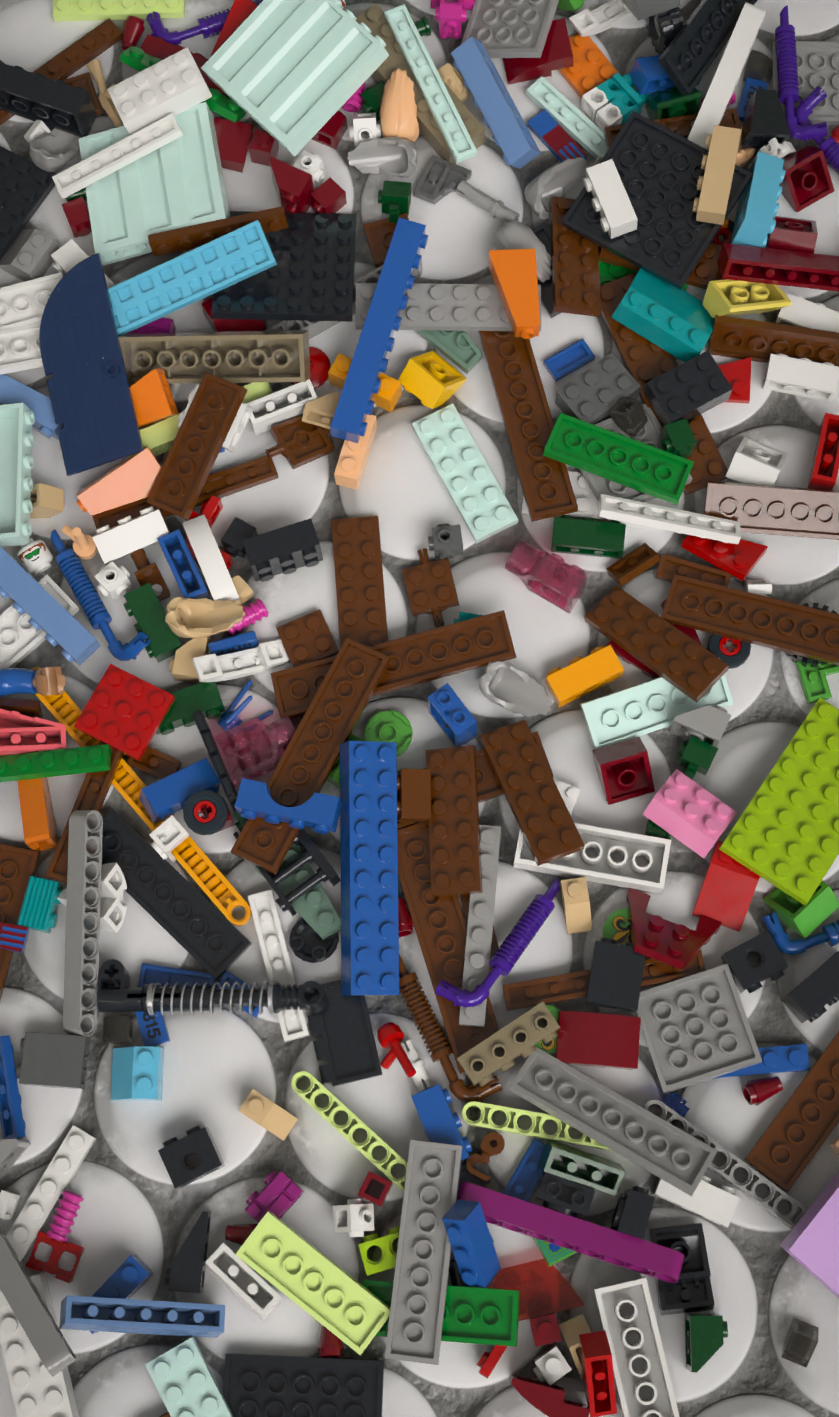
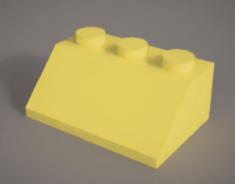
M725 279L709 281L702 305L711 317L715 318L716 315L741 316L772 312L790 306L791 300L778 285Z

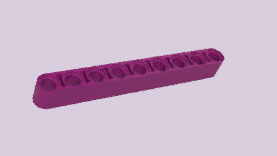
M460 1182L457 1200L480 1202L487 1223L666 1282L677 1283L679 1280L685 1256L676 1250L472 1183Z

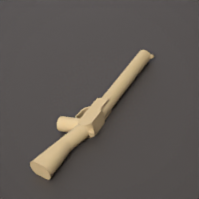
M92 60L87 64V67L97 83L98 99L115 128L124 126L107 90L100 60Z

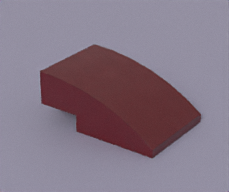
M565 18L552 21L541 58H503L508 85L539 79L542 76L549 77L552 76L551 71L573 67V54Z
M213 118L222 168L242 173L253 125L239 121L234 123L228 119Z
M558 1011V1025L560 1028L557 1031L555 1058L565 1064L626 1070L638 1069L641 1017Z
M511 1374L510 1381L514 1388L543 1414L549 1417L589 1416L590 1409L586 1404L564 1399L565 1390L563 1387Z

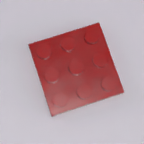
M110 664L75 723L74 728L140 761L173 704L175 696Z

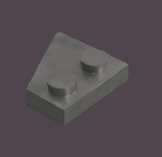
M432 155L414 190V197L436 204L454 191L462 180H469L472 176V170Z

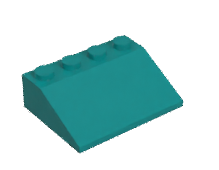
M641 268L612 315V318L683 362H687L700 355L713 331L715 318H712L702 305V301L683 289L680 290Z

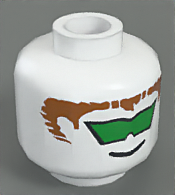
M30 538L29 544L20 545L22 549L19 550L17 557L27 573L38 575L52 566L50 563L53 560V556L44 541H34Z

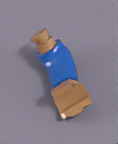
M61 666L41 667L37 671L20 668L0 669V697L11 694L38 693L44 696L64 694L63 686H66Z

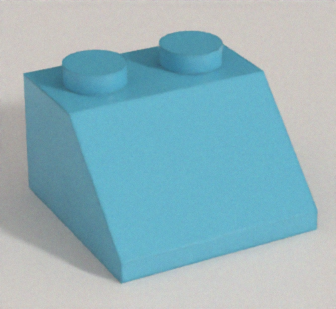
M157 1046L114 1048L110 1100L162 1101L164 1049Z

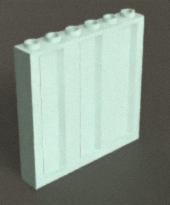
M263 0L201 67L211 81L294 157L389 56L384 48L386 43L378 35L373 37L370 34L371 30L363 22L358 24L356 22L357 18L348 9L346 11L342 10V5L338 0Z
M206 102L199 103L174 116L183 136L85 187L95 254H100L103 266L153 252L148 241V235L230 217L213 114ZM126 127L110 128L107 131L79 138L81 160L83 161L130 136Z

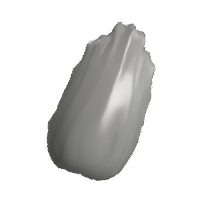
M54 128L50 133H44L36 140L30 141L29 154L31 160L40 169L55 173L70 162L80 151L79 138L82 137Z
M401 137L373 138L368 141H361L355 146V149L348 152L347 157L349 165L355 166L363 174L371 173L374 175L380 174L385 177L398 176L400 178H408L417 172L418 168L417 147L415 143Z
M580 157L575 159L568 158L545 170L526 186L525 198L534 213L541 220H547L550 217L549 202L551 196L564 198L566 191L581 181V177L588 167L586 164L587 160Z
M511 220L497 231L494 237L496 250L536 249L537 280L544 283L545 280L550 279L552 275L551 256L546 251L545 245L538 239L530 227L519 221Z
M489 662L479 680V689L489 701L529 718L537 716V714L547 715V712L551 711L550 706L552 702L547 697L546 688L540 685L534 678L515 667L511 662Z

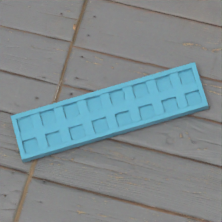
M256 220L109 288L108 292L118 337L277 265L260 222Z

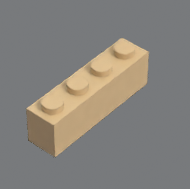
M714 125L712 134H707L705 148H709L708 155H703L701 169H705L704 176H699L697 190H700L701 193L700 198L695 197L693 211L697 212L696 221L724 225L742 129Z

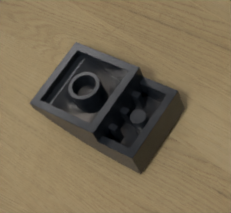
M702 1223L650 1229L652 1243L676 1250L685 1256L677 1283H670L655 1278L660 1315L713 1310L715 1304Z

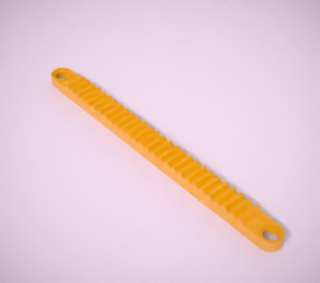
M34 667L30 670L37 671L41 667ZM65 691L64 694L44 696L38 693L35 694L57 721L65 725L66 731L80 747L99 745L100 741L74 728L82 711ZM122 758L111 784L147 826L154 831L165 821L159 820L153 823L139 799L141 789L147 786ZM190 836L171 851L176 860L233 925L244 926L250 921L252 912L248 903ZM237 906L244 907L246 910L244 918L240 920L234 919L232 916V911Z

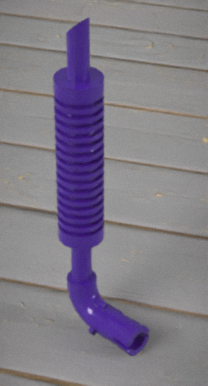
M255 0L254 3L259 6L263 0ZM228 8L226 12L225 10H222V13L218 12V15L217 13H214V16L211 14L210 18L206 16V19L204 17L197 19L198 26L181 32H169L164 27L158 12H153L155 20L151 13L147 15L146 20L152 30L151 36L161 37L170 44L179 45L182 44L181 41L200 34L206 39L211 37V35L215 36V33L216 35L219 34V31L221 33L230 10Z
M786 5L779 15L780 26L775 29L779 100L781 104H785V116L791 132L790 137L796 140H804V142L813 138L828 137L826 122L813 125H798L797 118L795 117L794 103L799 100L795 27L789 24L788 5Z
M817 86L803 101H799L800 104L795 111L798 125L813 124L808 116L827 97L824 90L820 92L821 87ZM832 136L827 139L824 137L813 138L820 146L818 149L823 150L826 162L833 166L832 168L836 169V172H839V143H836Z
M555 878L544 895L537 894L519 918V921H517L516 925H514L511 932L502 942L500 948L490 959L489 966L492 969L481 985H477L470 992L466 989L461 990L446 980H441L440 984L443 987L438 984L436 994L453 1002L454 1006L474 1007L481 1004L489 996V990L500 975L507 976L514 964L519 960L533 940V937H535L554 910L555 905L552 900L560 890L558 878Z

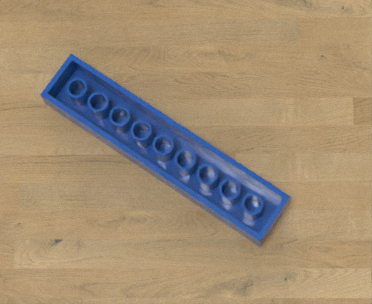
M347 741L340 744V800L342 802L340 811L341 996L399 995L396 742Z

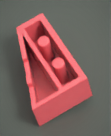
M0 709V756L66 749V728L64 724L38 717L25 716L13 710L11 712Z

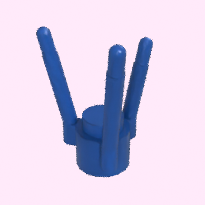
M252 680L246 683L217 722L229 736L233 733L239 736L247 728L273 714V710H270L242 726L239 725L243 721L238 717V714L253 697L248 696L234 712L233 710L252 685Z

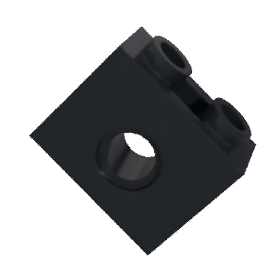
M768 930L721 956L723 963L728 964L740 993L747 990L750 994L763 987L760 982L768 978L771 982L785 975L783 970L788 967ZM750 953L757 955L759 964L756 966L749 964L747 955Z
M200 1125L186 1131V1137L180 1140L177 1137L171 1138L162 1143L164 1147L158 1150L175 1189H180L225 1166L209 1128L204 1127L201 1129ZM192 1153H196L199 1157V1163L194 1168H190L187 1165V1158Z
M545 1172L536 1198L543 1200L542 1206L575 1218H577L578 1214L586 1217L595 1190Z
M633 1186L632 1190L628 1189L625 1190L624 1194H620L611 1223L612 1230L644 1239L655 1197L649 1195L650 1190Z

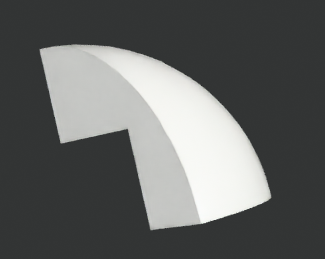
M117 863L102 865L100 929L116 934L123 924L127 911V905L123 903V890L127 889L124 874ZM67 887L57 897L65 907L67 904Z

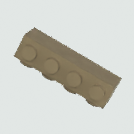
M542 1001L458 1057L457 1061L473 1086L479 1083L483 1087L494 1079L493 1073L499 1069L502 1072L507 1071L515 1065L514 1059L520 1055L526 1058L537 1050L535 1045L541 1041L547 1044L558 1036L556 1031L559 1030L560 1026Z

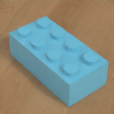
M758 151L749 169V172L753 173L752 179L739 198L730 244L765 247L768 239L767 234H772L776 225V220H773V217L776 216L779 208V203H776L782 192V187L779 185L782 183L786 170H783L784 159Z

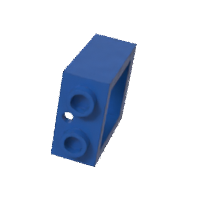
M448 683L428 696L430 715L454 747L464 746L477 736L476 719Z

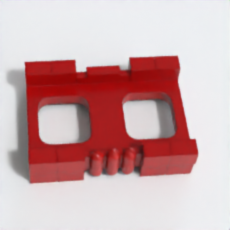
M38 1231L37 1240L25 1267L38 1272L43 1270L44 1272L56 1275L55 1278L71 1283L85 1248L71 1242L59 1241L49 1237L45 1232ZM41 1242L52 1246V1252L47 1262L35 1258L36 1250ZM65 1251L76 1256V1261L71 1271L59 1267L60 1259Z

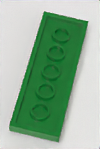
M563 413L559 414L543 452V456L675 505L679 502L694 464L691 460Z
M363 1280V1286L391 1308L393 1282ZM447 1286L441 1341L516 1347L518 1343L520 1291ZM389 1318L375 1336L387 1337Z

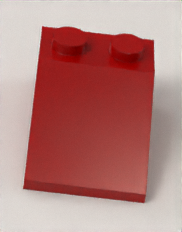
M718 840L714 846L692 915L698 918L700 915L707 916L722 922L721 926L740 932L760 876L719 850L723 842Z

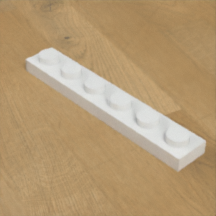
M171 113L52 177L59 194L64 199L183 136V133L174 115Z
M601 494L599 498V517L673 531L679 534L683 533L700 538L718 540L724 543L738 545L741 539L740 522L605 494Z
M270 889L249 895L248 900L269 982L278 981L281 985H285V987L291 984L293 988L296 980L273 891ZM293 1007L291 1010L285 1008V1010H281L278 1013L284 1042L310 1036L304 1011L300 1010L299 1007L298 1010H293Z
M75 1125L70 1129L6 1236L21 1263L37 1239L38 1231L43 1229L59 1199H61L62 1191L67 1189L96 1140L95 1137Z

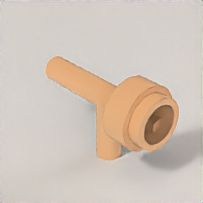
M68 524L63 527L62 532L74 541L73 549L79 558L88 560L96 555L98 549L92 536L83 534L79 527L72 528Z

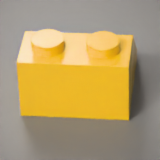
M433 350L410 358L398 379L407 392L414 394L421 400L424 406L431 409L443 405L467 380L464 375Z

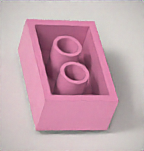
M676 769L653 797L643 815L702 858H705L738 812Z

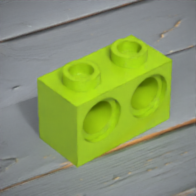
M400 1226L389 1229V1235L379 1238L378 1233L362 1237L364 1243L358 1244L367 1276L395 1267L397 1253L393 1249V1242L399 1238ZM373 1245L379 1246L382 1250V1257L378 1261H372L368 1257V1250Z

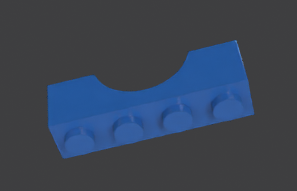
M243 778L241 779L235 803L236 810L243 818L254 820L255 817L265 818L264 821L271 824L285 822L289 823L290 827L296 829H303L304 826L311 827L313 831L321 834H328V831L336 832L342 807L339 797L316 792L302 805L296 807L281 806L273 801L270 789L266 783Z

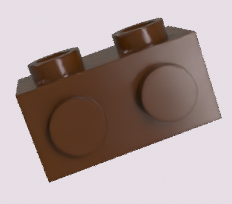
M401 768L397 771V822H427L431 819L430 769Z

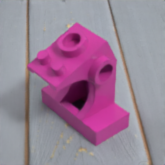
M431 0V9H435V21H439L440 38H462V22H466L467 10L473 9L475 0Z

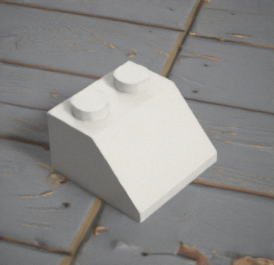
M744 437L733 457L726 477L730 478L733 483L774 486L788 455Z

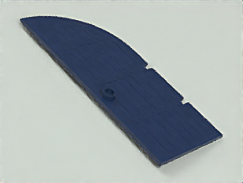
M96 253L75 265L58 282L46 303L40 323L39 345L44 372L46 376L53 374V379L47 381L55 423L56 425L64 424V428L57 432L67 476H72L144 451L100 254Z

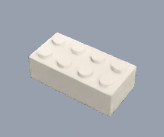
M188 47L107 89L130 135L171 113L176 116L212 97Z

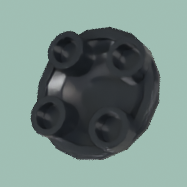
M301 917V920L291 930L289 945L295 956L302 961L309 963L322 962L331 957L337 949L339 936L338 932H335L322 939Z

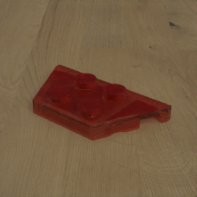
M544 1258L502 1268L494 1278L492 1289L520 1291L519 1321L584 1306L582 1299L554 1265L548 1267Z

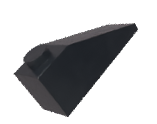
M202 1212L172 1261L171 1268H167L165 1284L169 1285L168 1291L203 1293L211 1212Z

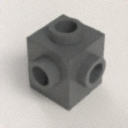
M444 523L432 528V536L428 537L429 551L434 550L435 558L443 560L463 555L460 524L450 525Z

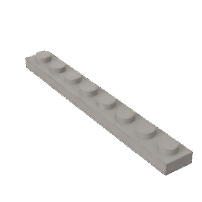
M479 825L483 893L470 894L462 990L466 989L470 992L477 985H481L489 973L501 835L500 826ZM487 998L481 1004L474 1007L460 1006L459 1025L484 1027Z

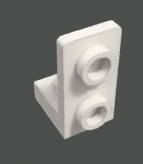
M173 815L149 834L154 840L151 843L152 847L163 859L166 860L169 857L173 863L176 861V858L171 851L189 836L188 832Z

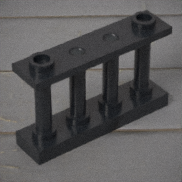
M300 829L293 842L296 845L301 843L305 848L301 856L272 877L269 876L265 869L256 866L279 898L275 901L283 912L289 910L292 916L297 913L291 904L320 882L324 881L325 883L329 880L334 887L341 881L336 871L304 829ZM237 831L233 834L236 839L239 836ZM315 861L319 867L316 870L317 873L284 896L277 885L308 862L311 864Z

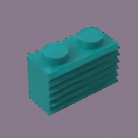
M30 876L17 925L50 934L51 928H55L58 921L56 909L57 905L61 904L57 897L63 891V886L56 881Z

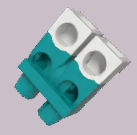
M631 72L623 76L616 73L612 78L582 96L580 109L603 132L604 127L624 124L633 111L640 114L642 106L647 101V96L650 95V93L640 95L638 90L635 91L633 89L635 84L630 77Z

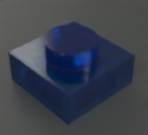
M668 1093L661 1101L683 1118L690 1109L685 1106L687 1101L676 1093L672 1096Z

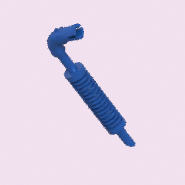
M54 529L51 532V541L58 552L55 561L81 605L87 619L90 621L92 628L101 630L109 644V651L116 659L120 661L137 659L136 656L150 644V639H147L148 635L139 632L129 643L122 645L120 640L116 639L109 626L112 617L103 604L93 583L90 581L79 558L73 549H66L59 534Z
M771 913V916L766 915L762 918L779 951L784 954L805 953V949L827 942L830 947L839 943V920L823 925L822 933L803 940L800 938L790 940L788 933H784L777 913Z

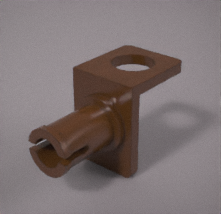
M144 549L132 552L130 556L138 570L134 572V575L140 586L149 582L151 586L155 584L160 585L162 593L157 596L159 602L170 597L171 593L156 563L150 564Z

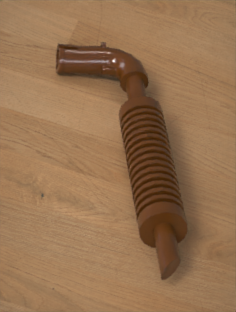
M399 954V989H401L399 992L400 994L403 993L402 998H405L406 1007H410L408 1011L412 1012L410 1014L411 1017L414 1016L412 1019L416 1021L415 1026H418L417 1030H421L419 1034L423 1035L421 1037L422 1040L425 1039L426 1049H430L428 1053H432L430 1057L433 1063L440 1061L450 1082L448 1086L454 1096L463 1102H483L482 1099L502 1091L501 1083L490 1087L498 1083L499 1079L496 1075L493 1076L494 1079L483 1087L480 1084L466 1086L462 1079L459 1080L448 1057L453 1054L451 1046H447L449 1042H445L447 1038L446 1036L443 1037L445 1034L441 1032L443 1030L442 1027L439 1028L440 1023H436L438 1019L434 1018L436 1016L435 1013L432 1014L434 1011L430 1009L432 1007L431 1004L428 1005L429 1000H425L427 996L423 995L425 994L424 990L421 991L423 988L419 986L421 983L417 982L418 977L416 973H408Z

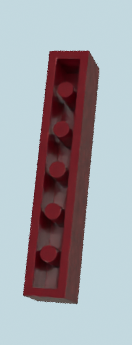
M723 243L717 261L722 279L839 292V256Z

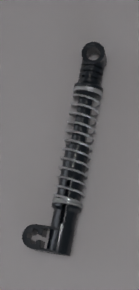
M108 960L103 963L99 971L97 992L99 1012H144L146 1015L154 1016L156 1012H161L162 1015L165 1012H171L174 1015L175 1012L180 1011L183 1015L184 1011H190V1014L193 1015L194 1011H200V1014L203 1015L204 1011H210L212 1015L214 1007H219L220 1014L222 1015L224 1007H229V1012L232 1015L233 1007H239V1013L242 1014L243 1006H249V1013L252 1014L253 1006H259V1013L262 1014L263 1006H266L270 1014H278L281 1010H285V1008L291 1010L292 1007L293 1010H298L299 1007L300 1010L317 1013L322 1011L327 1004V996L322 986L315 981L300 984L299 988L297 984H294L293 988L291 984L285 987V985H281L278 981H270L269 983L265 981L261 988L256 981L252 984V987L246 981L242 987L238 982H235L232 988L228 982H225L222 988L218 982H215L213 986L208 982L203 986L198 982L193 986L188 982L184 986H181L178 982L174 986H171L168 982L162 986L157 982L156 984L146 983L144 986L129 987L130 975L120 961ZM111 977H114V980L117 982V984H118L120 987H108V986H115V983H114V981L112 980ZM216 984L218 985L219 990H214ZM226 984L228 985L229 990H224ZM235 984L238 985L239 989H234ZM311 993L319 994L316 1000H307V997Z

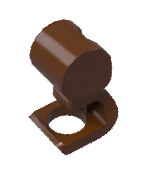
M488 1133L480 1144L481 1154L471 1155L466 1162L468 1173L484 1182L489 1181L491 1177L473 1168L476 1163L488 1165L490 1157L501 1154L505 1141L499 1133Z

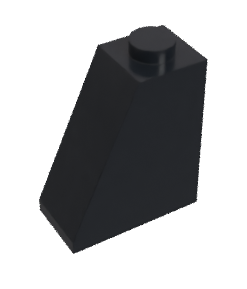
M757 89L747 102L740 143L741 148L761 149L763 146L768 145V142L773 138H776L778 143L782 144L791 136L776 90Z

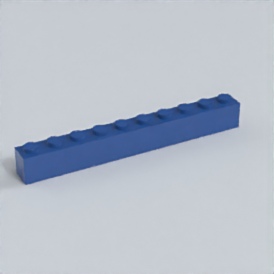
M402 218L398 219L330 426L331 436L354 443L359 442L360 436H365L368 426L365 420L367 414H372L375 404L372 398L374 393H379L382 380H379L381 372L385 373L387 369L388 359H386L388 351L392 352L395 338H392L394 330L399 331L402 317H399L401 310H405L409 297L406 296L408 289L412 290L415 281L413 272L414 269H419L422 255H419L421 248L425 249L429 235L425 234L426 225Z

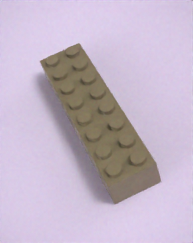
M375 3L356 16L358 24L363 22L371 30L370 34L373 37L378 35L386 43L384 48L389 54L387 59L373 72L371 77L377 84L381 81H384L386 84L394 70L398 68L406 70L407 76L414 83L413 91L415 94L414 100L417 105L419 133L442 159L456 164L384 17V12ZM443 81L477 149L485 143V128Z
M308 330L127 333L119 337L129 384H135L154 369H164L169 384L201 383L205 372L231 383L306 382L311 378Z

